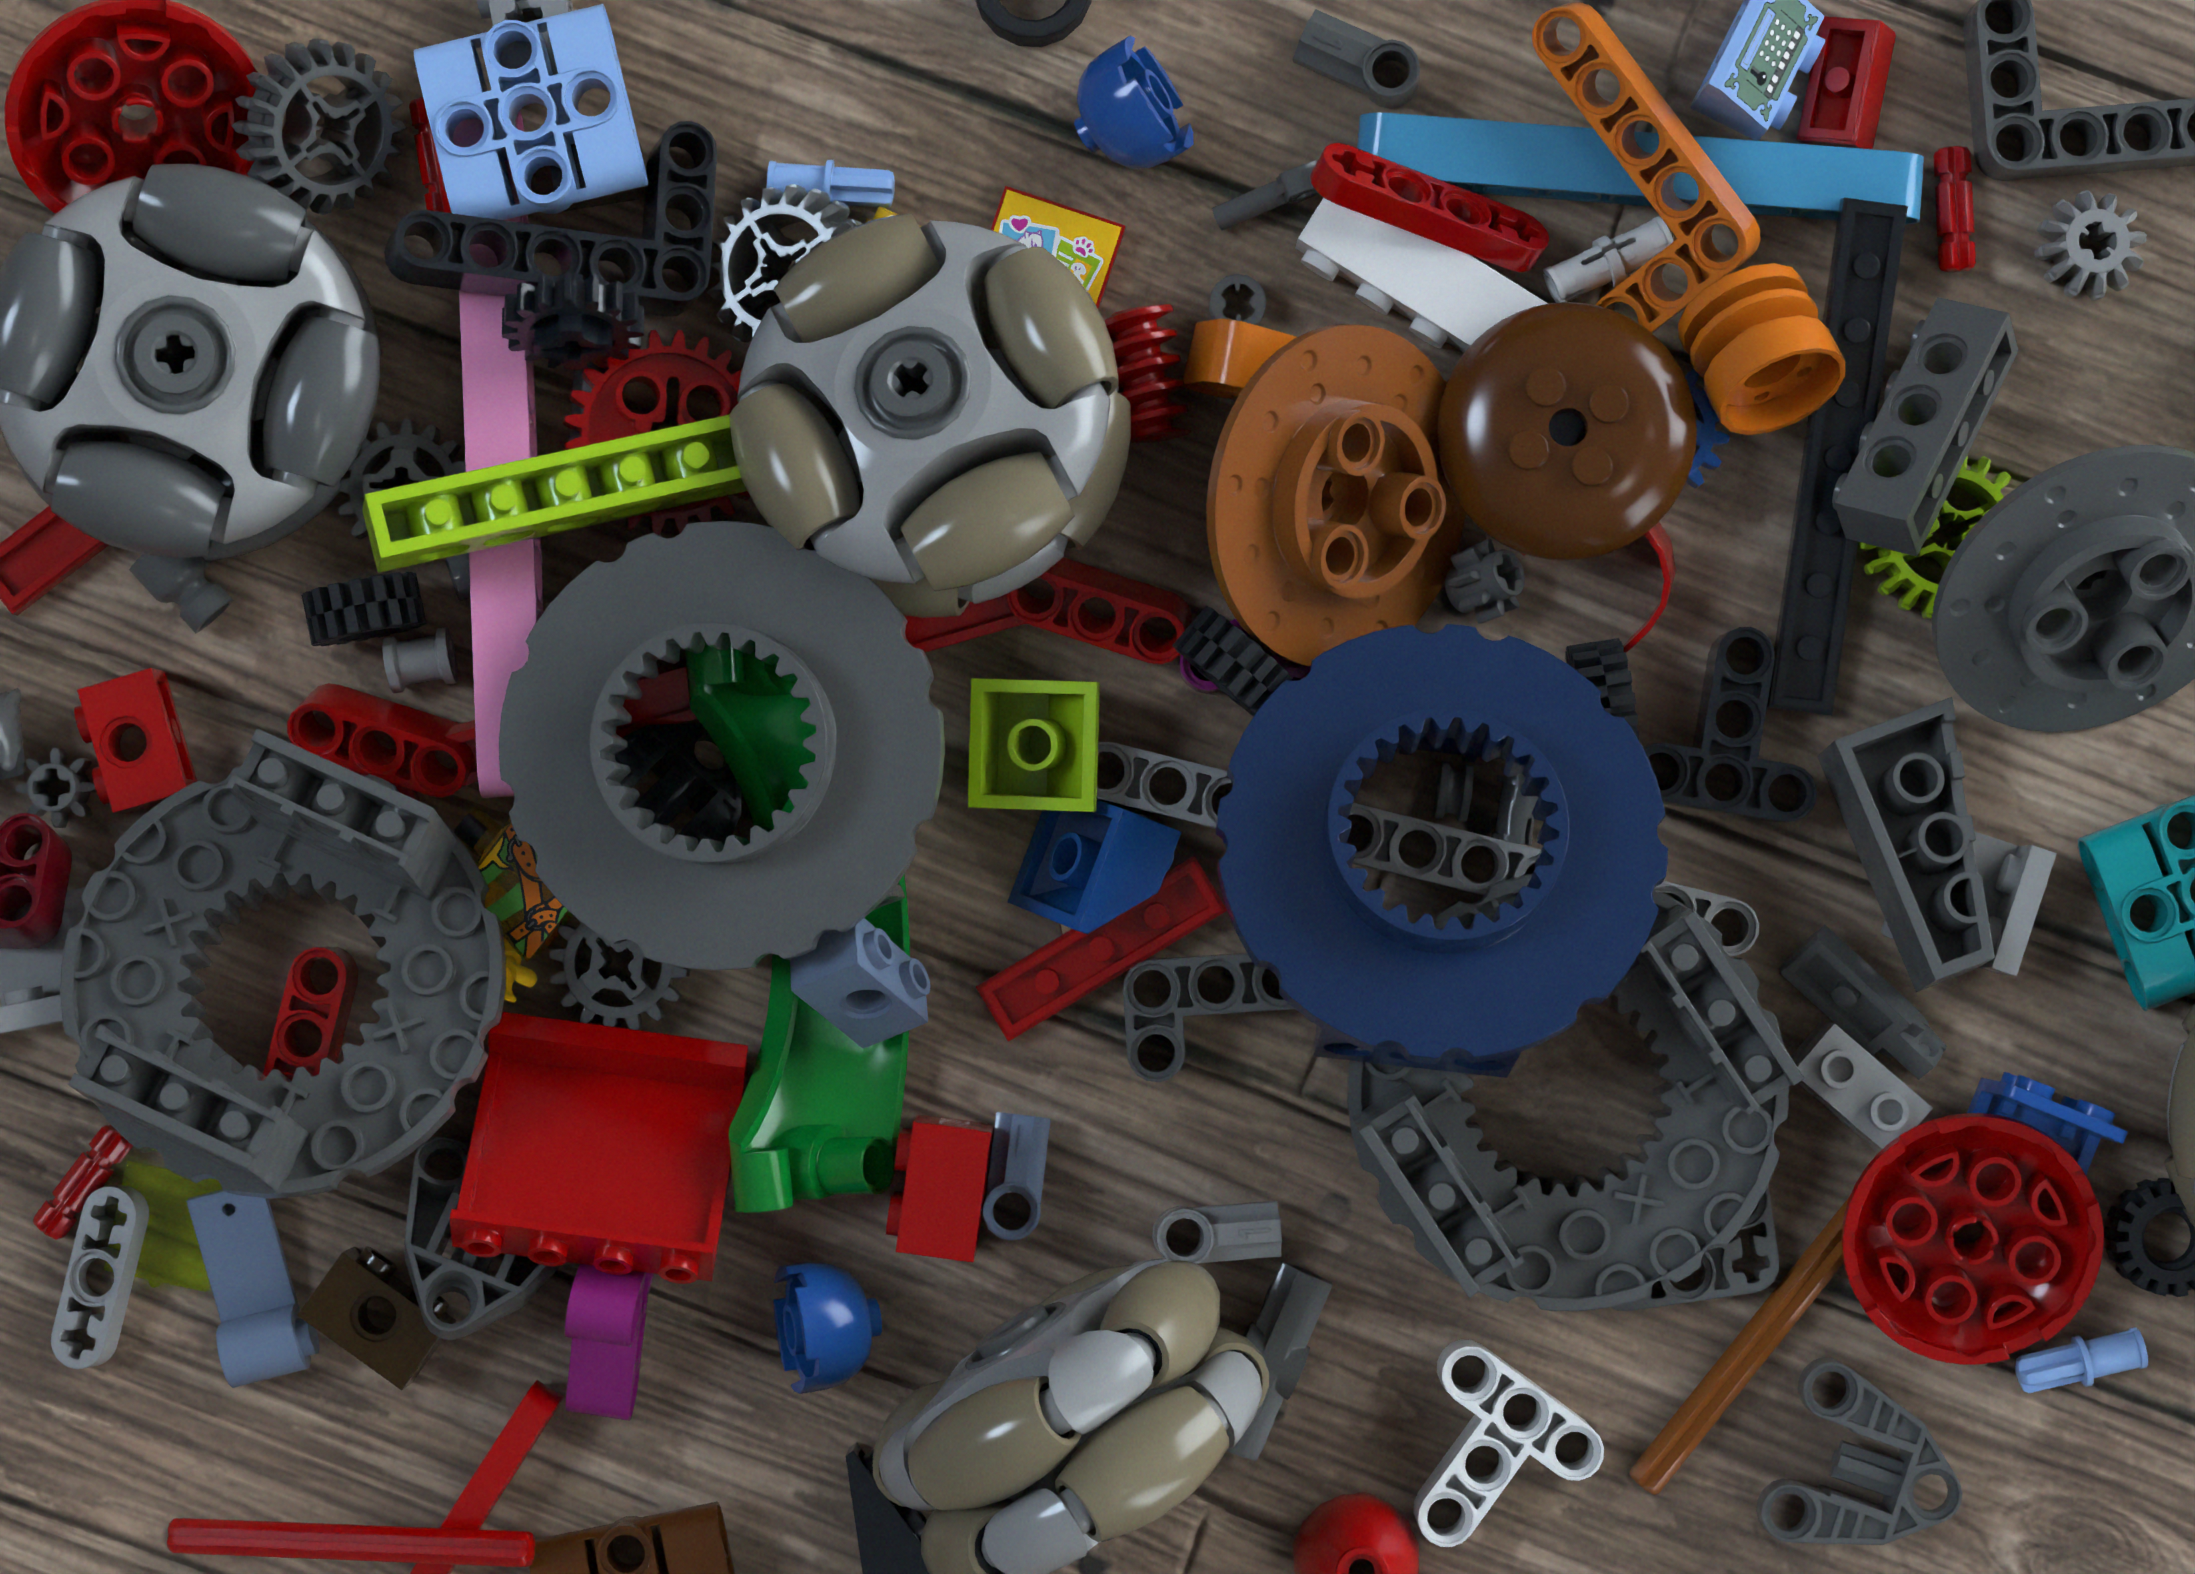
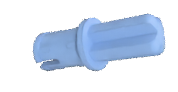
M827 160L825 166L777 163L776 161H769L767 188L773 187L781 190L782 193H784L786 186L796 184L804 187L807 193L814 188L828 193L830 203L836 200L845 203L847 206L876 208L879 206L888 208L892 205L894 199L895 179L893 172L889 170L835 167L834 160Z
M2133 1327L2127 1331L2089 1340H2083L2081 1336L2077 1335L2071 1338V1344L2021 1355L2016 1359L2015 1371L2022 1390L2027 1393L2080 1381L2083 1386L2088 1387L2093 1385L2094 1378L2136 1368H2147L2148 1354L2139 1329L2137 1330V1327Z

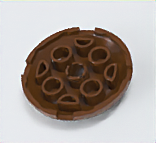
M1573 302L1549 303L1517 312L1501 320L1476 339L1456 364L1446 384L1441 399L1437 428L1438 451L1445 478L1454 496L1469 518L1487 535L1517 552L1532 557L1560 561L1584 560L1614 552L1632 543L1652 529L1670 510L1687 481L1693 464L1697 436L1696 412L1688 382L1679 364L1663 343L1645 327L1623 314L1601 306ZM1569 412L1579 417L1586 429L1585 438L1574 446H1562L1556 443L1549 432V423L1555 416Z

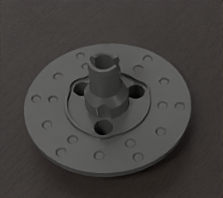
M2129 445L2087 453L2047 469L2021 484L2002 498L1975 524L1956 549L1944 571L1934 600L1932 614V639L1940 667L1955 692L1969 706L1980 714L2010 727L2043 732L2074 731L2113 723L2135 715L2170 697L2195 679L2194 452L2170 446Z

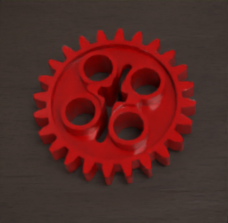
M656 329L650 330L646 341V349H629V358L625 361L608 357V367H604L606 370L604 374L588 367L582 372L583 379L592 388V391L572 390L569 399L575 405L582 408L583 411L582 414H572L564 417V426L580 432L578 438L564 444L563 451L651 432V429H657L665 419L667 381L670 378H675L679 382L672 427L697 422L689 415L686 408L688 394L694 391H704L715 398L719 409L717 417L729 415L738 404L737 397L742 370L732 375L726 370L732 355L729 349L721 353L715 360L708 357V337L704 336L695 348L691 350L685 347L683 330L676 331L670 346L662 345L661 338ZM640 382L651 388L656 400L654 410L647 414L631 412L625 406L622 398V391L626 385ZM748 491L732 494L744 500H748L751 497ZM729 495L627 517L625 530L631 531L641 518L649 519L650 534L656 533L660 535L665 521H671L676 535H679L686 527V524H688V519L692 517L697 523L712 522L710 513L712 508L727 519L735 511L728 498Z

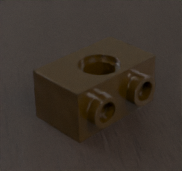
M366 1246L362 1252L352 1247L341 1253L297 1316L402 1391L413 1383L443 1339L431 1333L425 1325L414 1289L393 1275L397 1270V1266L386 1256L371 1247ZM439 1296L433 1303V1313L444 1323H456L457 1320L445 1312L449 1307L448 1302ZM371 1297H384L395 1307L396 1320L391 1329H380L374 1326L368 1319L367 1304Z

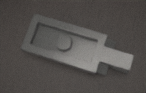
M1825 924L1788 955L1779 968L1782 976L1872 1056L1877 1052L1889 1059L1893 1056L1918 1080L1937 1065L1947 1048L1944 1042L1928 1026V1021L1919 1013V1010Z

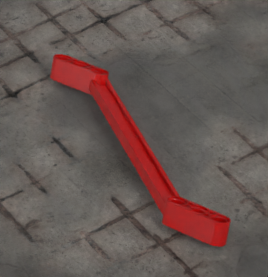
M1064 557L1045 573L1037 577L1042 578L1052 586L1055 595L1051 598H1035L1027 592L1025 586H1022L1003 596L978 604L969 601L965 611L960 616L930 618L905 616L908 621L905 629L906 639L911 646L919 648L925 653L1019 625L1029 624L1152 664L1168 663L1180 655L1172 645L1192 621L1189 605L1177 594ZM1093 597L1104 598L1111 603L1116 614L1105 619L1097 618L1088 612L1084 601ZM1153 617H1163L1171 621L1177 633L1167 638L1156 637L1148 631L1145 621ZM685 659L675 664L670 663L657 667L659 676L655 680L642 676V678L636 681L643 695L640 700L625 699L623 707L632 716L631 723L617 726L615 734L624 737L647 725L680 724L697 719L691 711L689 704ZM328 683L315 688L291 713L287 722V733L293 745L349 770L364 775L371 774L392 784L423 794L445 797L454 794L462 786L478 782L475 720L461 724L346 686ZM313 710L322 711L333 720L335 730H328L320 726L315 720ZM374 730L389 734L395 741L397 749H387L381 746L375 738ZM434 750H443L451 754L456 760L458 769H450L441 765L436 759Z

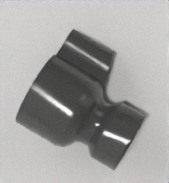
M142 554L129 569L157 601L178 604L180 607V617L195 634L212 623L234 601L218 583H211L205 579V570L212 561L207 562L203 556L167 558Z

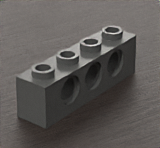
M1937 297L1927 319L1920 320L1917 323L1911 337L1910 352L1901 370H1896L1891 374L1885 389V402L1875 422L1870 421L1864 427L1859 441V453L1849 473H1843L1834 488L1833 508L1837 511L1846 539L1918 556L2019 351L2009 313Z

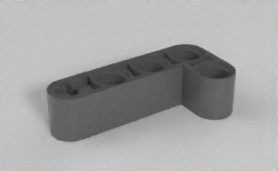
M1248 953L1144 960L1129 969L1123 984L1126 1047L1130 1067L1137 1076L1151 1082H1162L1176 1075L1182 1067L1185 1057L1183 1016L1295 1008L1284 998H1272L1266 994L1261 983L1262 974L1266 968L1256 967ZM1222 966L1228 969L1233 977V990L1229 997L1223 1001L1216 1003L1208 1002L1198 992V978L1206 968ZM1148 970L1160 971L1166 975L1170 983V993L1167 999L1160 1005L1153 1007L1145 1006L1138 1002L1133 993V984L1137 976ZM1153 1034L1169 1038L1174 1046L1172 1061L1165 1068L1159 1070L1146 1068L1141 1064L1137 1056L1140 1042L1145 1037Z

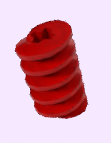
M1171 304L1134 307L1115 312L1111 317L1104 320L1113 342L1116 365L1118 367L1119 392H1122L1120 395L1130 402L1131 443L1166 441L1191 433V430L1172 427L1171 421L1188 412V405L1168 401L1169 394L1185 387L1184 380L1166 377L1164 373L1165 369L1181 362L1180 355L1161 351V344L1177 337V330L1160 327L1157 324L1159 318L1174 311Z

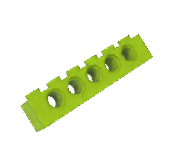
M729 415L367 493L364 496L362 512L377 571L380 573L747 491L742 481L734 456Z

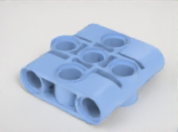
M604 4L526 23L518 20H504L495 24L488 32L414 50L416 70L452 214L497 220H507L536 212L557 214L568 209L573 203L648 185L642 152ZM548 31L558 74L553 75L542 32ZM523 41L531 45L532 53L529 61L524 66L517 69H508L501 66L502 52L509 44ZM482 47L491 86L490 91L487 90L477 48ZM592 88L607 90L610 93V102L603 113L597 116H585L578 112L579 100L586 91ZM538 103L547 108L546 120L539 129L532 132H524L516 128L517 114L524 106ZM466 119L483 121L484 132L476 144L470 147H459L454 144L453 134L460 122ZM571 144L576 145L586 188H580ZM505 160H509L520 204L515 205ZM553 165L562 170L561 184L554 192L548 195H539L532 192L531 179L539 168Z

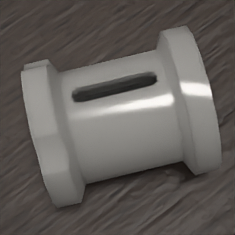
M448 627L438 628L435 636L399 642L394 636L383 638V660L392 693L404 692L406 685L441 679L447 685L458 683L456 652Z

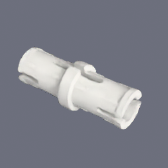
M1657 216L1651 221L1612 239L1605 235L1594 240L1592 248L1556 265L1544 268V279L1556 303L1568 302L1607 283L1612 287L1619 285L1627 278V274L1642 267L1674 242L1666 223L1660 216Z

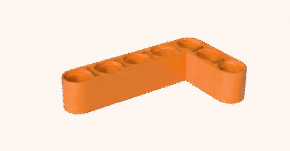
M1581 2L1567 3L1546 11L1538 18L1532 31L1533 47L1545 66L1677 238L1603 296L1596 303V306L1614 310L1617 302L1629 304L1637 314L1638 323L1653 334L1684 310L1703 289L1732 273L1750 259L1757 251L1761 240L1760 227L1755 217L1601 15L1590 5ZM1562 17L1571 19L1580 30L1581 39L1575 51L1564 48L1557 38L1556 29ZM1601 69L1611 71L1619 81L1620 92L1615 102L1604 100L1596 90L1595 80L1597 73ZM1640 120L1651 123L1659 134V145L1655 153L1643 151L1635 141L1634 130ZM1678 172L1689 174L1695 179L1699 189V195L1695 204L1684 203L1676 196L1673 190V181ZM1716 224L1729 226L1735 232L1738 238V248L1735 255H1726L1716 249L1712 241V232ZM1672 263L1684 270L1688 281L1684 294H1677L1666 287L1662 275L1665 264Z

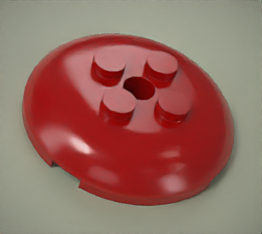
M98 0L80 6L62 15L42 30L25 49L14 68L7 88L4 107L5 131L12 160L28 188L55 214L86 193L109 183L133 176L145 179L151 165L198 164L219 167L248 176L247 173L254 161L240 158L239 154L235 151L247 142L249 137L248 135L235 132L231 125L239 120H247L248 110L241 108L235 99L240 96L253 97L256 89L251 86L246 75L252 72L258 73L245 49L224 27L212 18L183 4L169 0ZM125 104L128 107L144 105L148 108H153L151 113L142 119L132 120L121 115L122 107Z
M1964 1113L1933 1119L1915 1126L1887 1144L1871 1160L1857 1180L1849 1197L1842 1225V1255L1847 1278L1855 1296L1872 1322L1889 1338L1916 1354L1945 1363L1962 1365L1987 1364L2010 1359L2008 1354L2024 1349L2042 1338L2046 1342L2060 1332L2078 1313L2088 1298L2097 1279L2104 1248V1228L2099 1202L2088 1178L2073 1156L2060 1143L2032 1125L2013 1118L1985 1113ZM1977 1221L1984 1225L1980 1238L1973 1243L1959 1244L1954 1241L1953 1232H1957L1962 1226L1968 1223H1976Z

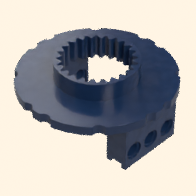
M1446 624L1442 630L1427 634L1419 631L1414 625H1404L1375 631L1348 640L1320 654L1312 660L1310 672L1305 678L1298 681L1285 680L1252 718L1243 732L1229 763L1227 775L1232 782V790L1227 796L1221 798L1219 803L1216 835L1223 840L1226 846V853L1218 861V877L1230 919L1249 957L1256 967H1264L1275 973L1280 985L1279 994L1307 1019L1316 1024L1314 1057L1507 1078L1522 1051L1536 1047L1568 1030L1576 1022V1014L1580 1007L1586 1004L1599 1005L1627 974L1643 948L1659 910L1653 901V889L1664 881L1668 865V848L1661 843L1657 834V827L1665 817L1664 803L1653 768L1631 726L1624 717H1616L1605 711L1601 704V691L1569 664L1539 647L1509 635L1502 640L1492 641L1485 639L1479 634L1476 627ZM1396 748H1399V754L1412 755L1416 750L1462 755V761L1475 762L1477 757H1482V760L1486 762L1493 759L1506 760L1503 773L1507 777L1518 774L1525 776L1526 779L1520 792L1523 796L1539 797L1532 811L1533 819L1544 821L1537 836V843L1543 845L1537 857L1536 869L1527 887L1523 886L1519 890L1512 905L1506 902L1500 904L1492 921L1483 913L1476 914L1469 929H1464L1457 917H1450L1445 928L1441 930L1435 928L1430 914H1424L1414 924L1407 919V906L1399 904L1389 911L1383 908L1385 892L1381 888L1368 892L1363 889L1368 872L1365 868H1351L1357 851L1355 845L1347 844L1351 830V821L1348 820L1362 779H1369L1373 775L1378 759L1388 764L1393 760Z

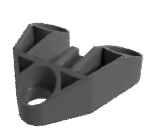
M434 1137L419 1146L414 1158L404 1240L405 1262L425 1325L437 1337L455 1340L463 1338L525 1307L560 1266H545L533 1262L526 1256L505 1254L496 1276L493 1277L486 1274L493 1257L475 1256L459 1247H455L451 1259L442 1256L451 1236L450 1213L451 1209L457 1210L469 1149L465 1144L456 1139ZM448 1154L459 1160L463 1170L460 1177L454 1180L442 1181L428 1176L425 1168L431 1158L436 1155ZM457 1292L467 1298L471 1308L464 1320L459 1323L449 1324L442 1322L433 1313V1303L443 1293Z
M1822 1357L1813 1360L1804 1368L1799 1377L1797 1389L1801 1402L1808 1410L1825 1420L1843 1425L1853 1433L1897 1447L1899 1452L1895 1459L1841 1440L1838 1450H1835L1831 1462L1833 1465L1829 1476L1884 1495L1881 1505L1821 1484L1817 1487L1793 1479L1783 1478L1771 1482L1762 1490L1756 1507L1758 1521L1771 1536L1780 1541L1791 1543L1884 1545L1947 1521L1956 1514L1962 1501L1960 1482L1921 1420L1834 1358ZM1827 1371L1840 1373L1846 1382L1844 1396L1839 1403L1831 1407L1820 1406L1813 1399L1812 1395L1814 1380L1821 1373ZM1930 1474L1939 1475L1946 1482L1948 1489L1945 1501L1936 1509H1921L1917 1506L1913 1497L1915 1484L1923 1476ZM1787 1493L1796 1494L1801 1497L1805 1505V1512L1800 1522L1789 1529L1777 1527L1772 1522L1770 1516L1772 1503L1780 1495Z

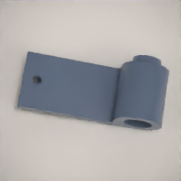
M223 1189L188 1198L186 1202L221 1320L216 1331V1342L221 1367L228 1384L235 1388L310 1368L311 1355L319 1353L318 1335L313 1326L297 1316L300 1308L269 1199L235 1195Z

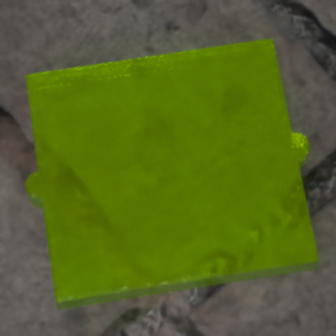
M128 1160L122 1185L139 1191L146 1199L149 1207V1220L135 1277L147 1279L149 1285L154 1288L166 1283L204 1292L209 1291V1278L186 1200L198 1195L222 1190L219 1180L209 1178L194 1183L178 1176L167 1168ZM118 1204L113 1226L125 1224L127 1218L126 1213L118 1210ZM119 1243L109 1244L108 1247L120 1251L121 1245ZM105 1261L103 1270L113 1272L110 1264Z

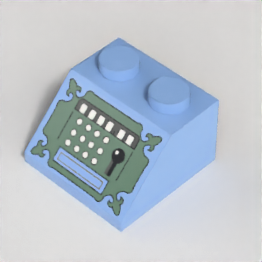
M1743 0L1690 108L1755 141H1758L1766 133L1769 126L1780 130L1797 98L1796 95L1788 92L1797 71L1800 70L1808 74L1826 39L1816 35L1825 16L1808 0Z

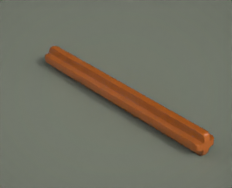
M1849 1197L1630 1469L1631 1478L1648 1493L1656 1495L1661 1492L1844 1264L1842 1255V1225Z

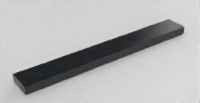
M1852 198L1840 199L1822 323L1829 329L1846 361L1845 378L1837 392L1818 410L1808 415L1774 646L1775 661L1767 707L1831 716L1833 713L1858 541L1846 539L1837 511L1833 508L1832 499L1839 477L1843 473H1849L1859 453V441L1864 427L1870 421L1875 422L1877 418L1908 206Z

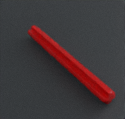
M175 1518L169 1523L167 1538L169 1551L181 1554L528 1567L532 1565L535 1557V1537L529 1531Z

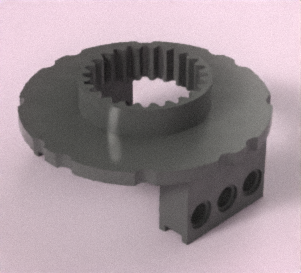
M717 521L686 524L684 530L676 537L663 538L656 533H651L627 543L625 552L616 561L605 563L597 560L559 593L531 630L525 641L529 649L528 661L521 669L512 672L501 712L499 733L500 776L502 781L510 785L515 798L509 816L518 840L527 842L537 854L535 871L555 898L580 922L608 941L620 944L623 941L630 940L639 945L643 956L648 959L683 968L706 970L755 968L759 961L769 954H776L788 960L804 955L816 949L818 940L827 931L838 930L846 932L873 910L905 898L902 887L898 882L918 852L914 840L916 831L920 825L932 820L936 810L943 778L945 737L943 713L933 706L929 698L930 684L934 680L931 665L925 652L911 646L906 639L905 629L908 621L903 613L870 578L837 566L819 556L816 550L801 548L797 551L775 528L755 523ZM705 643L718 650L727 651L731 645L732 648L751 655L755 652V657L771 665L777 664L775 672L779 677L791 682L796 681L791 690L794 698L810 702L811 704L800 715L802 722L816 726V733L806 738L803 743V747L816 754L815 762L800 765L799 769L800 774L809 783L806 789H791L788 796L795 807L791 813L775 810L771 814L774 829L771 830L767 827L755 825L750 829V841L745 837L732 835L726 838L725 845H723L722 841L701 839L700 843H698V839L679 834L674 837L675 829L656 823L652 825L655 814L651 810L640 807L633 808L640 796L637 789L621 786L620 782L631 772L628 765L615 761V754L627 748L628 742L615 734L616 727L631 723L632 716L623 707L625 699L640 700L643 693L636 681L642 678V676L655 680L659 676L656 664L658 659L672 664L679 661L680 646L682 649L695 654L703 652Z
M257 728L251 738L254 744L242 766L233 768L230 775L220 783L209 784L199 780L157 804L140 817L114 844L115 857L111 865L103 871L94 872L81 896L85 913L79 924L68 931L61 965L60 999L65 1035L77 1041L80 1047L79 1060L75 1064L78 1074L74 1073L68 1085L96 1104L108 1122L130 1144L143 1153L151 1151L161 1153L165 1168L194 1183H198L203 1179H217L223 1190L241 1196L260 1198L301 1197L335 1190L340 1181L349 1174L359 1173L369 1178L382 1172L421 1146L456 1111L454 1105L456 1093L467 1083L476 1082L488 1058L484 1050L486 1034L491 1028L499 1025L506 989V953L500 919L495 913H491L485 907L486 894L490 890L487 882L469 851L451 828L440 818L433 807L400 793L395 785L371 774L364 777ZM290 888L302 900H309L316 891L326 903L332 905L338 900L350 914H356L369 929L368 933L381 948L376 952V957L388 971L377 979V983L388 994V997L373 1001L371 1006L380 1016L378 1023H362L359 1028L365 1042L361 1046L345 1043L342 1046L344 1061L340 1064H336L327 1057L322 1059L319 1075L313 1076L304 1067H298L292 1081L276 1069H272L266 1077L254 1066L247 1065L244 1068L233 1057L228 1055L212 1040L214 1037L213 1031L200 1020L207 1014L206 1008L193 997L203 992L206 986L195 975V971L210 967L212 962L203 951L205 946L221 945L224 940L218 927L223 922L237 926L241 922L239 908L243 905H246L255 912L261 910L263 895L270 893L278 903L285 902Z
M1532 874L1491 884L1488 886L1486 894L1474 903L1455 901L1434 915L1435 928L1443 930L1450 917H1457L1464 929H1469L1475 915L1478 913H1483L1492 921L1498 906L1503 902L1512 905L1519 890L1523 886L1527 887ZM1653 889V901L1659 908L1656 920L1643 948L1627 974L1609 995L1611 996L1610 1007L1621 1015L1633 1011L1629 1023L1639 1032L1650 1030L1643 1043L1651 1052L1661 1053V1056L1651 1064L1652 1071L1666 1078L1665 1083L1653 1088V1095L1664 1103V1107L1662 1110L1649 1112L1647 1117L1656 1130L1653 1135L1639 1134L1636 1137V1141L1642 1151L1637 1157L1624 1152L1619 1156L1620 1172L1615 1174L1603 1166L1598 1169L1597 1183L1592 1185L1582 1175H1576L1571 1189H1566L1560 1179L1555 1176H1551L1542 1188L1537 1176L1530 1171L1525 1172L1517 1179V1169L1512 1162L1506 1159L1495 1164L1498 1153L1490 1143L1477 1145L1484 1133L1477 1122L1466 1121L1476 1112L1475 1105L1470 1099L1461 1096V1093L1474 1087V1080L1467 1073L1359 1061L1349 1062L1347 1104L1351 1133L1362 1169L1372 1173L1378 1179L1379 1191L1376 1196L1377 1201L1393 1224L1404 1225L1413 1232V1246L1415 1250L1444 1274L1458 1281L1469 1298L1478 1292L1507 1303L1516 1297H1528L1533 1299L1541 1310L1549 1311L1603 1309L1647 1297L1650 1287L1655 1282L1660 1280L1679 1282L1701 1267V1258L1709 1247L1716 1244L1727 1245L1751 1216L1766 1191L1780 1155L1774 1143V1133L1777 1127L1787 1120L1789 1086H1794L1805 1078L1784 1047L1775 1014L1764 1010L1760 1006L1757 999V990L1760 982L1747 962L1742 958L1730 957L1723 949L1722 934L1713 925L1689 907L1666 894Z

